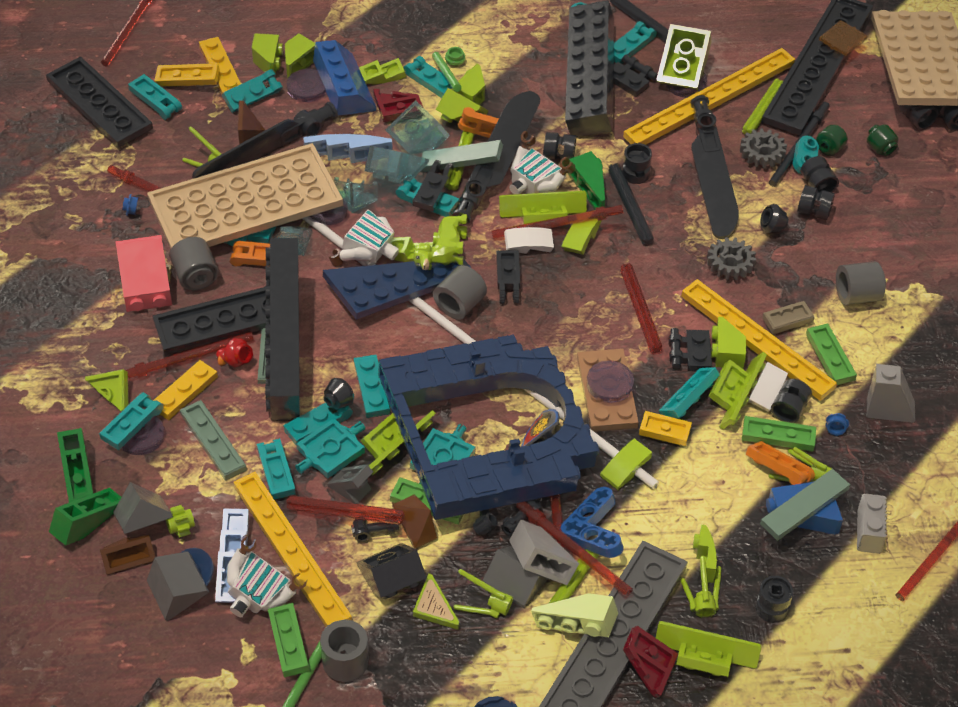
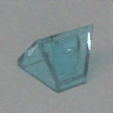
M334 177V184L343 198V204L351 213L378 200V182L373 181V184H364L365 180H362V183H353L348 178L347 182L339 181V177Z
M284 226L281 227V231L274 238H298V255L304 256L312 229Z

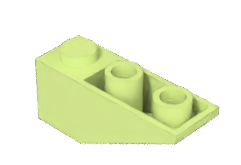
M590 593L534 607L531 610L536 626L539 628L560 630L567 633L588 634L594 637H609L618 616L613 596Z

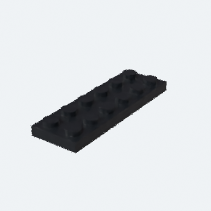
M81 56L46 74L47 81L118 148L153 129L152 122Z
M265 287L153 315V322L164 355L260 331L265 328Z

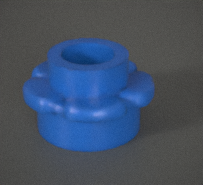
M132 194L129 195V198L124 197L122 210L126 211L127 216L128 214L135 215L138 197H132Z
M841 413L830 414L826 418L825 426L828 432L833 435H842L849 427V420Z

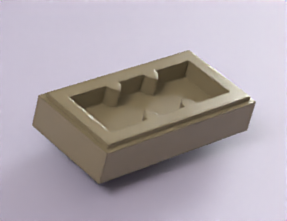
M805 301L764 312L762 318L771 333L776 334L812 323L815 317Z

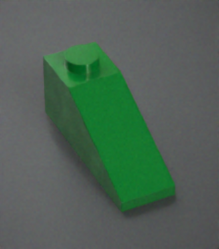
M592 151L569 159L570 163L573 162L575 164V171L570 174L568 173L569 177L580 191H586L587 200L599 216L604 215L605 192L602 161Z
M82 428L57 432L69 502L93 494Z
M109 487L56 507L49 533L65 546L84 539L114 514L113 512L121 496Z

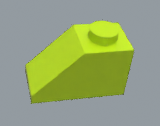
M299 33L285 43L287 79L290 81L314 63L315 42Z
M447 88L436 108L437 111L442 113L441 118L450 123L453 120L459 123V120L463 118L462 112L466 107L473 108L475 112L485 115L489 111L450 88Z

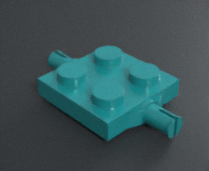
M335 418L331 419L296 443L297 450L306 458L295 465L296 470L302 474L312 466L328 479L365 453V447L356 438L357 434L366 429L365 425L359 421L351 428H347L341 425Z
M458 424L452 434L443 433L434 428L431 430L423 442L431 465L461 460L475 454L476 446L466 443L461 439L467 431L464 425ZM411 460V461H410V468L413 469V470H415L414 465H413L412 460Z

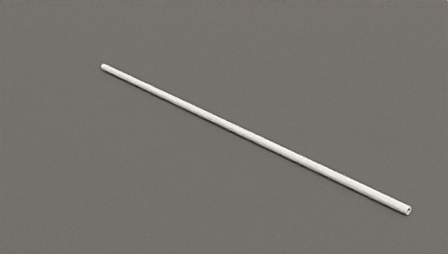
M312 215L302 218L342 249L344 239ZM356 260L363 266L376 265L368 261ZM417 297L409 300L464 344L475 342L473 338L421 298ZM524 389L548 409L558 411L560 418L564 420V411L561 406L555 407L542 395ZM590 429L593 441L597 442L601 450L614 458L619 450ZM641 467L635 471L636 477L653 490L657 488L659 481Z

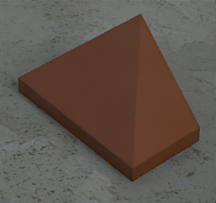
M239 100L238 137L240 145L265 131L243 100Z
M415 494L392 505L414 549L437 539L431 510Z
M149 535L122 538L100 549L106 574L152 562L155 558Z

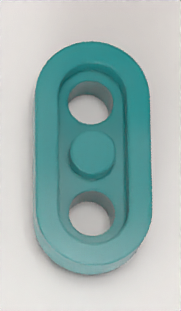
M803 136L796 143L793 167L800 174L802 165L808 159L818 156L819 145L813 137Z

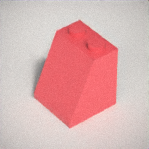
M157 235L116 241L126 311L171 306L172 300L162 236Z

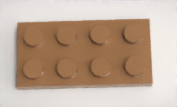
M624 349L577 352L578 367L590 429L597 432L638 428L639 422Z

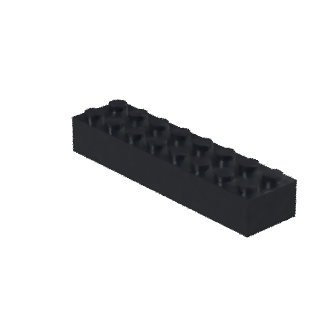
M609 0L569 7L565 122L570 135H577V137L613 131L614 15Z
M270 238V247H266L265 286L266 412H271V421H292L300 416L298 238Z

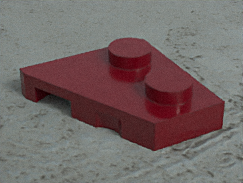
M373 89V96L383 122L424 115V108L418 94H404L398 91H392V94L380 93V89Z
M635 626L630 631L623 651L652 696L657 698L662 695L678 653L639 626Z

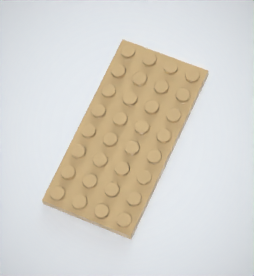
M887 10L872 11V23L897 104L958 106V28L952 12H928L925 10L919 12H909L906 10L899 12H889Z
M313 143L147 193L170 249L177 242L188 237L203 238L208 246L211 247L343 206V198Z

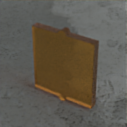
M840 20L820 36L819 41L830 46V49H835L847 56L863 43L868 36L857 30L856 27H852Z

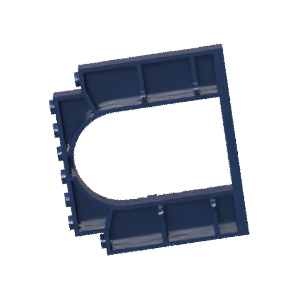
M513 334L498 337L497 339L475 341L470 344H459L406 356L400 355L379 359L378 377L435 520L576 491L578 480L581 477L580 469L595 466L596 458L599 455L598 444L591 437L589 425L587 423L584 424L581 408L575 405L573 392L566 386L565 375L562 371L559 372L557 358L555 355H552L548 346L523 351L521 343H517ZM520 388L538 393L548 399L555 407L562 406L563 426L552 438L530 444V446L521 447L519 439L509 440V447L506 451L501 450L487 453L486 455H476L462 458L461 460L431 465L408 407L497 389Z

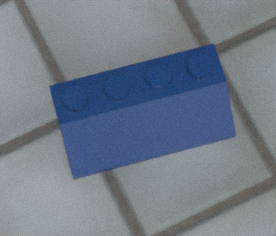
M336 40L315 42L313 62L329 100L335 106L338 115L376 111V105L353 54Z

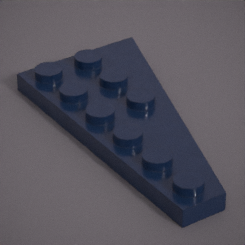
M464 259L463 265L470 267V265ZM414 261L328 269L323 270V278L357 320L433 292L457 266L461 265L457 262H452L448 265L432 263L431 270H424L422 267L416 266Z

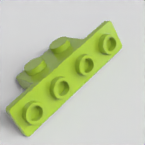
M586 191L499 196L500 217L522 216L524 224L530 226L546 222L561 224L563 221H568L569 213H585L587 211Z
M762 352L750 362L746 371L731 360L724 364L720 376L717 378L708 396L727 410L719 425L720 428L724 429L730 424L733 426L741 416L739 411L748 402L749 397L747 395L757 383L755 378L765 367L763 362L767 356L766 353Z
M433 410L416 424L417 430L420 429L423 432L433 423L430 420L436 414ZM393 413L361 440L363 445L376 458L369 465L373 471L372 475L383 467L381 461L385 457L391 460L400 452L397 447L402 443L405 445Z
M663 621L659 622L656 639L669 648L679 651L676 665L690 670L706 671L716 676L723 675L728 677L731 663L757 668L762 647L758 643Z

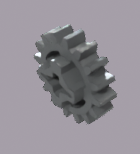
M760 128V132H756L753 129L751 134L746 133L745 138L741 139L740 153H742L743 159L748 158V164L754 162L755 167H758L759 164L763 168H766L767 165L775 167V162L781 164L782 159L785 158L787 144H784L785 139L779 138V133L771 134L772 131L770 129L767 132H764L763 128Z
M725 237L724 242L718 239L716 245L711 244L707 254V265L711 266V272L718 271V277L726 275V280H729L730 276H733L735 280H738L739 275L745 278L747 273H752L756 262V252L751 251V245L745 246L744 240L739 243L735 237L733 241Z

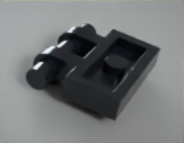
M624 55L622 62L626 65L619 62L614 64L613 84L634 97H637L649 87L650 81L647 79L657 80L658 73L654 72L652 67L639 63V60L635 57Z
M678 328L670 330L668 344L671 346L669 361L672 363L673 369H680L681 364H687V371H697L699 368H712L709 330H686V337H682L679 334ZM680 348H686V353L680 351Z

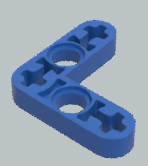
M600 487L594 490L562 523L561 531L567 542L607 558L617 557L623 552L624 546L620 535L596 526L615 505L612 489ZM594 512L592 515L588 517H583V515L586 513ZM597 535V538L593 540H586L590 536Z

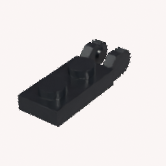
M434 161L431 170L428 171L413 199V206L434 212L449 184V179L453 172V164L448 163L443 175L438 174L441 168V161Z
M497 250L496 265L500 303H505V289H513L514 303H519V250Z

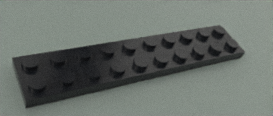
M831 0L763 114V123L797 135L802 134L811 115L822 100L869 18L873 5L858 0Z

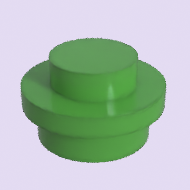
M451 47L445 54V60L448 64L460 65L465 61V53L459 47Z

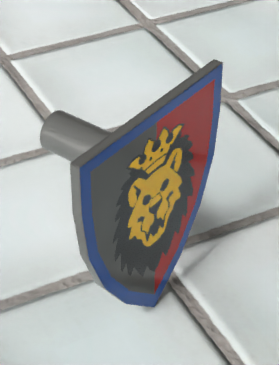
M555 409L544 410L527 431L522 446H529L541 436L545 440L552 438L554 428L559 423V412Z

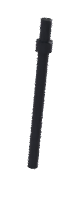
M823 102L819 109L813 112L810 122L769 180L770 186L775 187L793 162L796 143L801 137L810 136L817 125L822 123L825 113L830 107L828 102Z

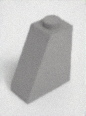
M876 364L867 396V418L915 422V401L901 366Z
M520 520L509 540L523 569L567 585L579 565L542 527L524 520Z

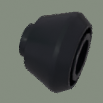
M773 203L763 210L760 225L766 233L780 232L787 227L789 218L780 206Z
M332 378L324 390L323 398L329 407L340 409L351 406L355 396L351 386L344 379Z

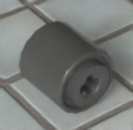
M188 237L180 240L171 248L169 257L183 288L192 291L201 290L214 283L217 279L218 267L207 242L203 238Z
M876 261L840 265L836 272V288L839 299L843 305L881 301L885 295L886 278L880 264Z
M461 265L457 266L434 289L433 298L440 310L449 317L459 320L463 319L487 294V286L483 278L474 269Z
M345 619L335 621L324 629L320 639L323 669L327 675L336 681L342 682L353 681L361 677L369 664L368 637L365 629L355 621Z

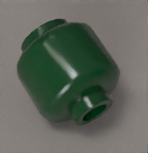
M834 124L827 126L819 132L816 141L818 142L819 150L823 154L833 156L846 146L848 137L843 128Z
M874 125L868 131L869 135L866 142L877 155L888 156L897 149L899 138L889 125Z

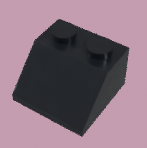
M403 543L356 562L373 594L380 598L383 597V599L395 596L397 591L402 588L410 589L420 584L421 580L427 578L417 549Z

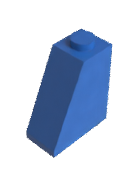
M813 482L771 488L770 496L766 499L768 513L774 511ZM836 500L829 503L797 527L834 535L839 534L843 519Z

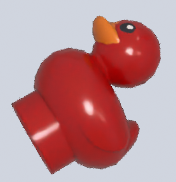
M233 338L225 348L219 349L216 353V359L220 366L227 363L232 367H239L250 362L253 357L251 346L241 338Z

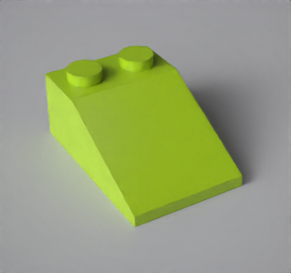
M670 24L657 82L698 89L712 42L711 31Z

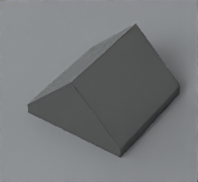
M132 482L129 483L113 512L124 534L173 517L161 495Z
M509 546L497 549L483 582L498 591L513 596V602L525 609L548 578L523 569L513 547Z
M189 552L154 558L147 582L166 621H169L209 593Z

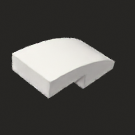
M526 227L504 231L506 250H519V253L527 254L530 249L551 252L554 248L551 229Z
M767 362L748 401L769 412L788 373Z

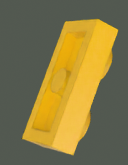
M645 411L639 435L686 446L692 422Z

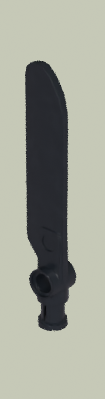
M533 91L522 92L514 96L506 104L488 142L501 140L503 148L500 160L476 164L459 199L460 204L457 210H454L452 216L467 214L466 224H469L471 222V215L481 203L486 189L499 186L502 183L522 142L521 134L527 131L540 105L538 94Z
M699 95L690 102L691 107L695 111L694 120L697 138L691 144V151L712 233L718 239H725V237L729 238L735 231L738 224L739 210L716 126V116L709 110V98L705 95Z
M331 102L325 103L318 110L313 109L309 112L302 110L295 115L293 120H283L199 166L193 172L192 178H198L261 159L304 135L307 137L316 136L325 122L338 118V112Z

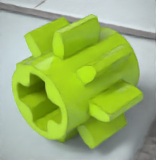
M182 505L170 508L173 517L166 519L170 534L176 532L179 538L190 535L189 529L195 527L191 510H184Z

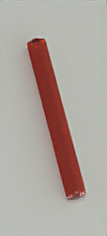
M630 263L623 264L620 271L649 350L653 354L662 351V343L634 268Z
M299 496L287 498V509L292 511L397 525L404 522V511L398 509Z

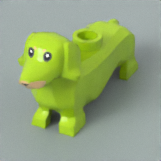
M467 214L444 217L439 225L438 232L433 234L434 246L431 247L429 243H422L416 246L414 250L415 265L422 267L424 270H431L432 263L448 265L452 262H457L459 265H463L464 256H458V254H463V242H460V236L462 239H467V226H459V224L467 223Z

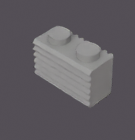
M862 494L857 517V550L860 552L877 554L882 552L887 537V498L885 496Z

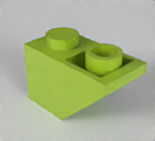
M254 34L252 43L253 63L263 72L273 69L276 74V70H280L281 61L279 56L283 55V43L279 42V35Z
M476 64L467 70L465 75L458 81L462 88L457 93L480 105L485 101V83L481 66Z
M718 317L717 326H712L711 336L712 340H716V344L712 343L711 357L715 358V367L723 368L724 364L731 360L743 369L746 357V336L725 318Z

